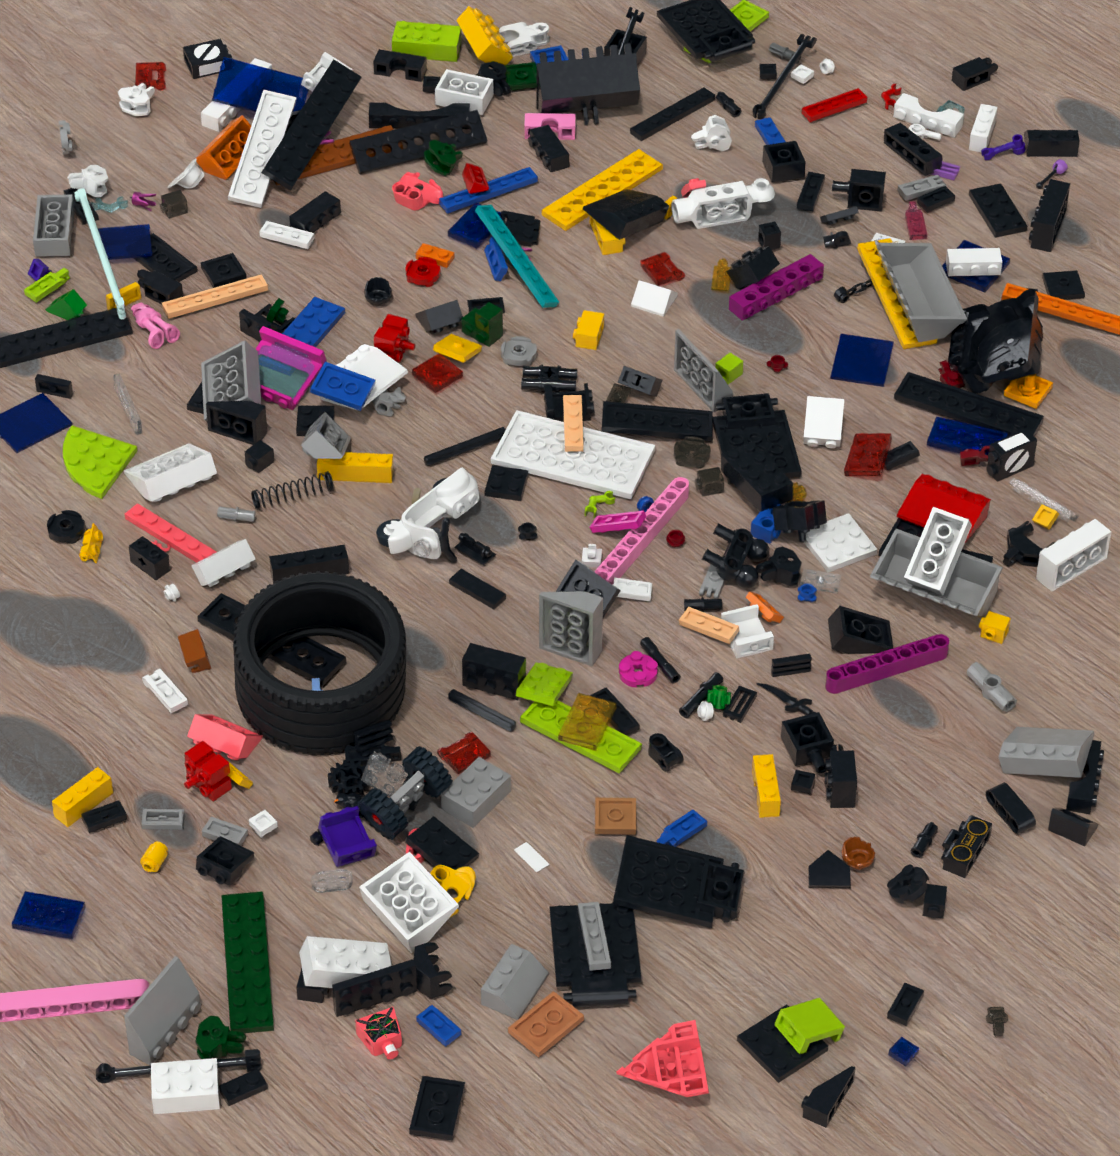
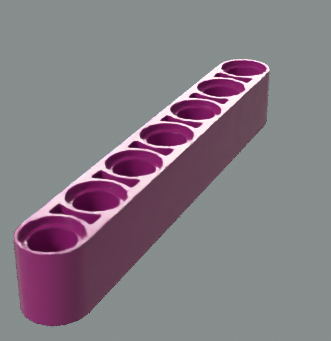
M937 634L830 668L826 673L825 688L829 693L837 694L944 660L948 656L950 640L943 634Z

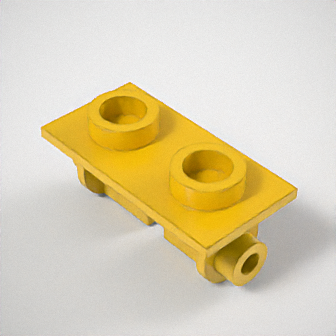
M94 523L91 529L84 532L83 546H81L79 557L82 561L93 559L97 563L103 541V533Z

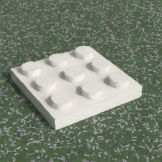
M849 513L831 519L827 523L820 525L819 529H810V532L806 533L805 545L827 573L877 555V548Z

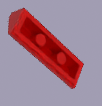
M466 163L462 176L468 193L472 194L489 190L482 167Z

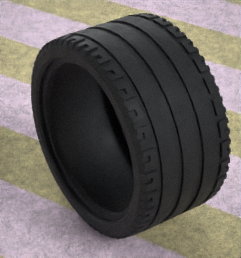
M316 571V573H298L296 576L290 575L289 578L284 577L280 581L277 580L274 584L267 585L266 589H261L260 593H256L254 598L250 599L249 603L244 606V610L241 611L240 617H238L233 639L235 691L238 705L244 718H246L248 724H251L253 730H257L259 735H263L264 739H269L270 743H276L278 747H285L286 750L291 749L296 753H311V755L329 753L331 755L334 752L342 753V751H345L346 746H355V731L386 720L391 722L395 720L396 714L399 713L405 693L406 634L400 613L394 607L393 602L389 601L386 595H383L382 591H378L375 586H370L368 582H362V579H355L354 576L349 577L343 573L340 575L337 572L329 573V571H325V573H320V571ZM309 636H333L346 639L364 648L377 661V665L372 671L359 681L342 688L325 691L306 690L288 685L274 677L262 664L270 654L282 645Z

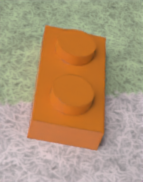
M422 243L416 252V259L418 257H430L437 261V265L448 268L455 258V252Z
M749 591L745 597L751 602L750 606L758 604L759 610L763 613L762 617L768 622L775 621L780 623L784 618L760 594Z

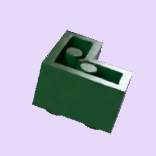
M490 302L480 309L474 308L462 318V332L490 347L503 336V309Z

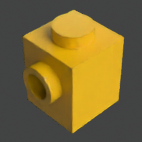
M989 611L985 618H981L979 628H981L980 637L1002 644L1009 632L1011 618Z

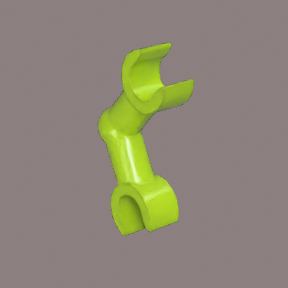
M607 491L604 495H592L589 498V504L585 507V517L588 512H593V518L596 517V503L614 504L615 497H613V492Z

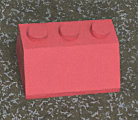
M195 714L187 737L194 739L193 743L198 744L201 741H205L214 749V752L227 753L228 758L237 761L239 758H247L263 737L258 733L213 714Z

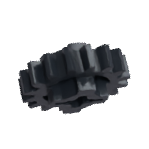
M351 759L350 763L343 760L342 765L336 763V768L331 767L330 773H328V787L332 789V793H359L364 795V790L368 791L369 785L372 784L371 770H368L367 765L362 766L361 761L357 764L354 763V759Z

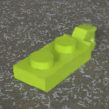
M62 268L56 273L49 272L25 288V295L37 303L64 285L70 279L69 271L66 268Z

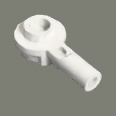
M918 123L909 127L921 139L929 137L940 141L942 134L925 130V127Z

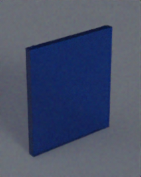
M149 224L98 228L108 260L149 257L153 254Z

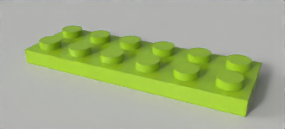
M742 0L730 9L750 32L769 18V11L746 0ZM702 58V60L711 63L709 59L705 60L704 58Z
M558 700L554 706L534 701L520 716V722L619 774L642 749V743Z

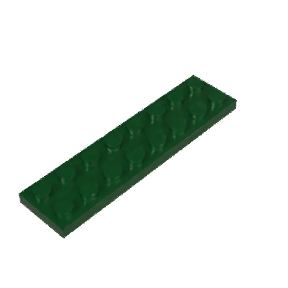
M263 891L221 895L230 1030L243 1033L274 1031Z

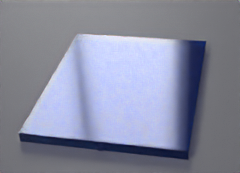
M841 334L830 379L884 387L894 341Z
M41 393L0 414V438L18 453L72 426L73 423L44 393Z

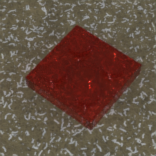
M439 353L413 368L412 375L433 392L437 393L462 378L463 371Z

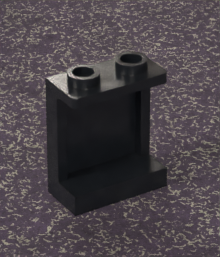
M584 383L583 391L552 392L551 384L544 385L546 418L564 422L563 395H582V420L591 421V413H594V402H590L592 401V390L588 389V383Z

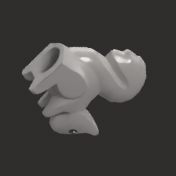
M400 387L394 392H387L386 389L372 402L378 414L392 417L393 411L391 408L399 409L401 407L399 404L406 401V396Z

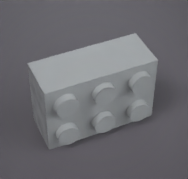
M478 757L441 794V809L474 828L511 792V775Z

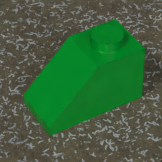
M72 289L56 298L45 310L48 313L70 320L73 317H80L84 313L83 309L87 304Z

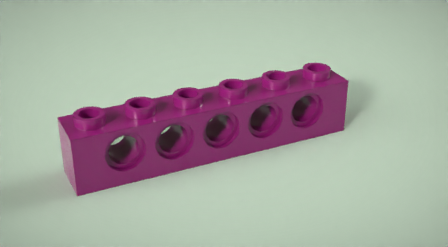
M809 254L761 279L759 282L729 296V310L743 321L821 280L824 273V264Z

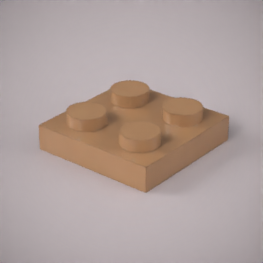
M595 797V834L636 835V798Z

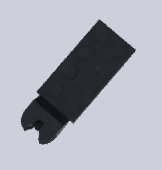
M429 942L415 946L414 958L333 984V1006L336 1017L348 1015L360 1009L370 1008L382 1002H389L401 996L410 995L413 992H417V989L430 999L449 992L453 988L452 984L440 983L452 977L451 972H438L440 969L435 964L439 960L438 955H428L439 948L437 943Z

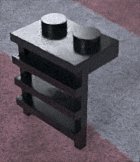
M271 304L266 305L256 314L246 309L239 312L240 330L259 342L262 340L259 333L262 326L282 334L295 318L285 319L284 322H280L275 318L274 321L278 324L266 320V317L270 311L269 309L272 307Z

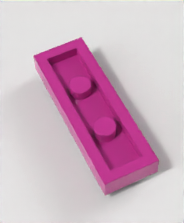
M644 510L599 515L590 525L592 533L637 529L642 525L647 516Z

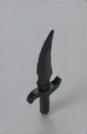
M756 683L774 693L782 701L789 703L790 705L785 706L786 711H801L805 715L816 713L806 706L812 704L811 699L805 698L798 701L797 698L792 697L788 692L780 688Z

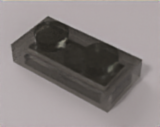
M614 383L606 401L627 403L631 394V388Z

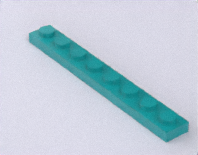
M478 205L475 210L542 308L557 307L558 299L493 206Z

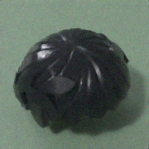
M375 277L367 281L364 295L369 303L380 305L387 303L392 297V289L386 279Z

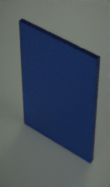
M223 57L212 101L256 112L263 90L296 97L294 112L303 108L309 89L301 85L302 77Z

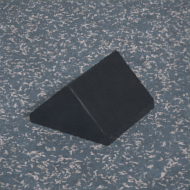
M1052 808L1048 831L1085 847L1099 824L1064 808Z

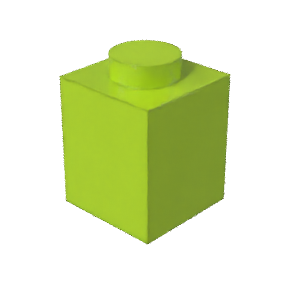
M728 353L715 363V368L720 372L728 385L743 374V360L732 353Z

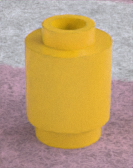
M156 841L149 845L140 860L145 871L157 872L167 857L168 848L165 844Z

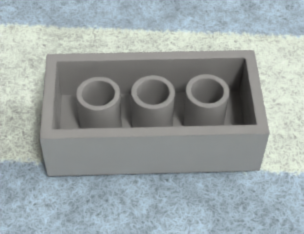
M72 195L37 196L33 235L35 257L70 256L74 219Z

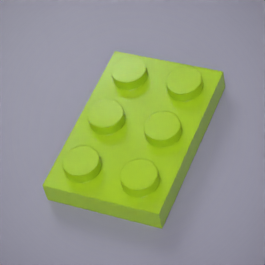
M536 662L517 688L516 696L554 706L572 680L573 672L567 671L564 668H555L545 663Z

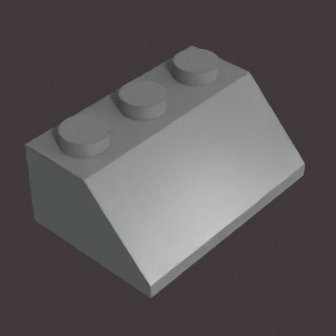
M511 944L481 988V1005L518 1020L522 1017L547 979L549 972L530 951Z

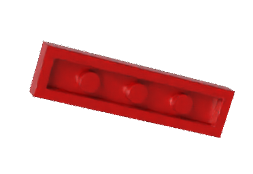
M857 88L803 107L802 114L809 122H813L867 103V96Z

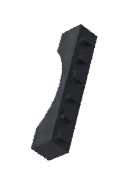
M369 102V128H382L391 125L393 129H400L470 112V103H452L446 107L431 111H409L394 107L388 103Z

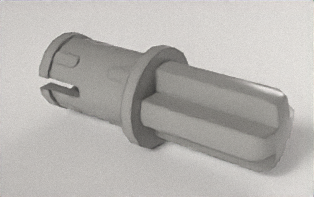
M221 506L217 511L218 517L234 519L235 522L241 520L254 523L256 511L239 509V507L228 508Z

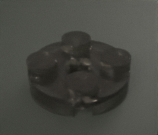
M685 437L684 441L680 443L677 441L675 443L673 456L678 466L701 469L705 467V463L710 459L711 448L709 444L708 446L705 444V440L702 438Z

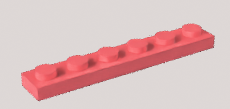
M138 503L125 513L126 520L163 543L169 544L173 549L196 563L217 552Z

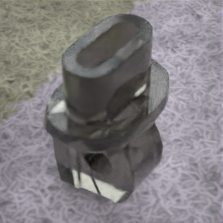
M989 1007L987 1009L986 1021L993 1024L994 1036H1003L1004 1023L1008 1021V1015L1005 1013L1004 1007Z

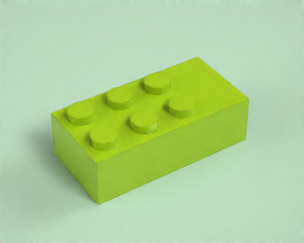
M397 21L392 37V51L424 56L427 60L457 62L462 43V30L460 26Z

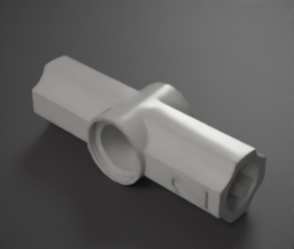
M975 662L971 664L967 669V675L982 689L983 697L992 700L1006 713L1012 710L1017 700L1001 684V678L996 674H991L981 663Z

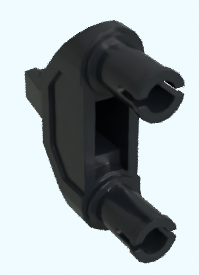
M1029 521L1007 531L1008 550L1004 554L1003 563L1008 567L1017 562L1023 566L1038 567L1039 554L1043 548H1040L1025 536L1034 530L1033 525Z

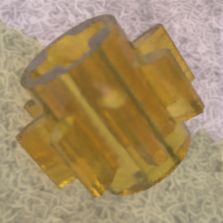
M798 482L793 483V500L791 501H804L803 499L807 496L804 486L798 485Z

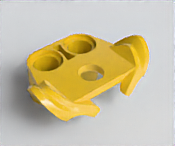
M437 865L430 872L433 878L446 891L454 889L457 892L458 897L453 898L457 903H459L463 896L466 900L470 898L476 880L475 872L471 867H460L454 870L445 865ZM456 909V911L450 917L457 914L459 910Z

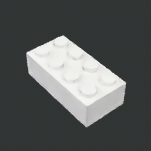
M935 507L932 508L904 576L907 583L942 596L944 595L972 527L969 519Z
M1094 519L1089 523H1085L1076 531H1072L1063 539L1057 540L1048 548H1044L1039 554L1036 579L1053 592L1105 560L1108 555L1111 531Z
M307 936L299 952L305 986L332 988L333 984L392 966L387 943Z

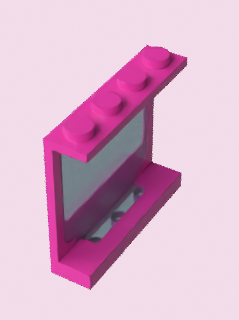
M262 326L259 331L262 340L256 347L259 360L261 397L267 402L277 403L282 408L294 410L320 372L324 362L327 361L324 351Z

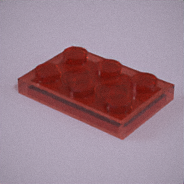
M891 433L855 434L844 468L845 476H881L892 441Z

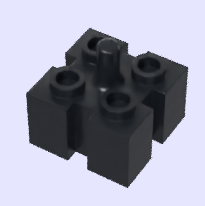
M825 500L791 501L785 503V505L772 508L775 530H782L783 533H792L794 530H798L799 542L806 541V533L810 532V529H819L820 525L827 523Z

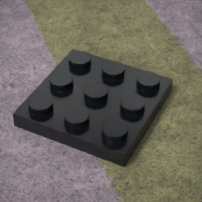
M787 1004L737 1035V1041L778 1083L828 1051V1045L822 1039L810 1043L805 1053L799 1054L774 1025L780 1010L789 1007Z

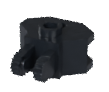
M494 61L481 64L476 76L493 79V90L496 96L499 97L503 93L506 95L511 93L510 86L505 81L507 78L505 76L507 68L504 64Z
M782 546L775 549L773 556L769 557V561L758 564L755 569L758 574H761L763 581L774 580L775 583L780 582L788 586H794L798 584L802 562L793 550Z

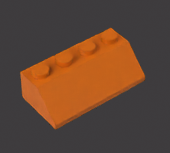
M241 115L231 121L196 157V162L204 172L226 180L238 168L251 129V125L244 116Z

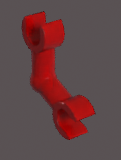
M892 84L891 89L881 94L885 101V109L887 110L889 105H892L894 108L896 103L890 96L901 94L902 88L896 89V84Z

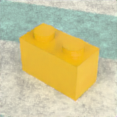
M583 310L582 316L578 317V328L574 329L573 339H576V347L597 350L604 329V313Z

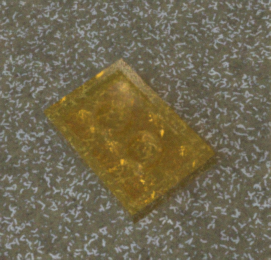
M578 693L558 734V740L596 751L615 712L616 703Z

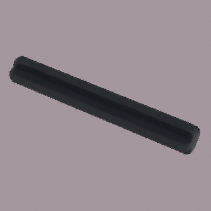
M455 689L449 692L448 699L510 732L516 728V721Z

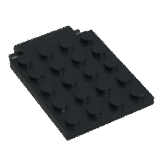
M688 0L657 11V17L695 59H709L713 63L752 49V44H755L753 34L721 0Z
M769 393L722 398V403L715 405L716 411H723L724 415L712 418L720 454L753 441L788 478L801 477L802 470L785 410L774 411L773 405H778L777 398H770ZM727 478L728 484H733V483Z
M626 835L612 904L712 928L714 917L720 918L726 923L737 917L745 871L739 869L740 865L738 863H732L731 867L723 865V858Z
M612 903L599 904L611 969L590 971L578 905L549 907L556 987L571 986V993H563V999L567 1002L572 1001L574 1008L628 1005V998H636V990H628L627 983H641L634 909Z

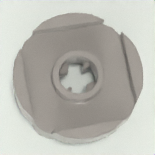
M65 120L59 121V125H63V127L59 128L62 149H66L62 150L63 155L70 154L69 151H73L72 141L71 139L68 140L67 134H71L70 125Z
M515 336L511 338V341H504L501 345V357L506 365L530 366L537 356L536 344L531 343V339L527 337Z

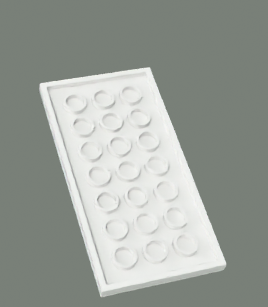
M516 410L491 457V464L528 470V473L604 493L612 491L613 495L632 499L655 452V445L583 427V451L565 452L564 422Z

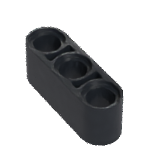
M1004 782L986 790L987 801L1015 834H1019L1036 825L1033 813L1007 783Z

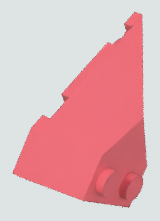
M696 1020L673 1024L668 1029L669 1032L660 1039L656 1038L633 1057V1061L625 1068L622 1066L616 1071L618 1075L685 1097L709 1093Z

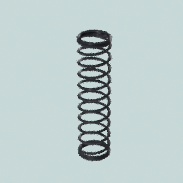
M327 471L325 472V476L324 474L320 473L319 478H317L316 475H313L311 480L309 477H305L304 482L302 479L299 478L297 484L295 481L291 480L290 486L287 482H284L283 488L280 484H277L276 490L273 486H270L269 492L266 488H262L261 493L257 489L254 491L252 490L251 496L254 507L256 510H260L261 507L257 492L259 493L262 499L263 507H266L263 498V490L267 492L271 506H273L270 495L271 488L275 492L278 504H280L277 490L278 486L281 488L284 495V500L287 503V498L285 495V484L288 486L291 492L292 500L294 501V496L292 492V482H294L298 490L299 498L301 499L302 497L299 490V480H301V482L303 483L306 496L308 497L309 494L306 488V478H308V480L311 483L314 495H316V492L313 485V477L317 479L319 483L320 492L323 493L320 482L321 475L324 477L326 481L328 491H333L334 484L330 472Z

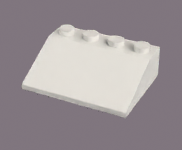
M366 344L361 345L355 352L336 365L376 380L375 386L363 407L408 373L406 368L380 349ZM320 396L321 400H323V401L330 402V403L337 404V405L344 406V407H348V406H346V405H343V404L334 402V401H332V400H329V399H326V398H323V397Z
M188 443L126 469L124 474L145 499L157 502L165 495L178 493L179 489L184 487L190 488L198 481L211 479L212 475L217 474L210 452Z
M410 852L359 887L363 901L411 954L414 952L415 946L429 942L459 907L458 903Z

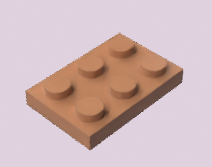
M553 991L508 1027V1033L539 1058L582 1023L584 1015Z

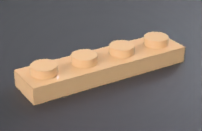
M563 395L565 452L583 451L582 395Z

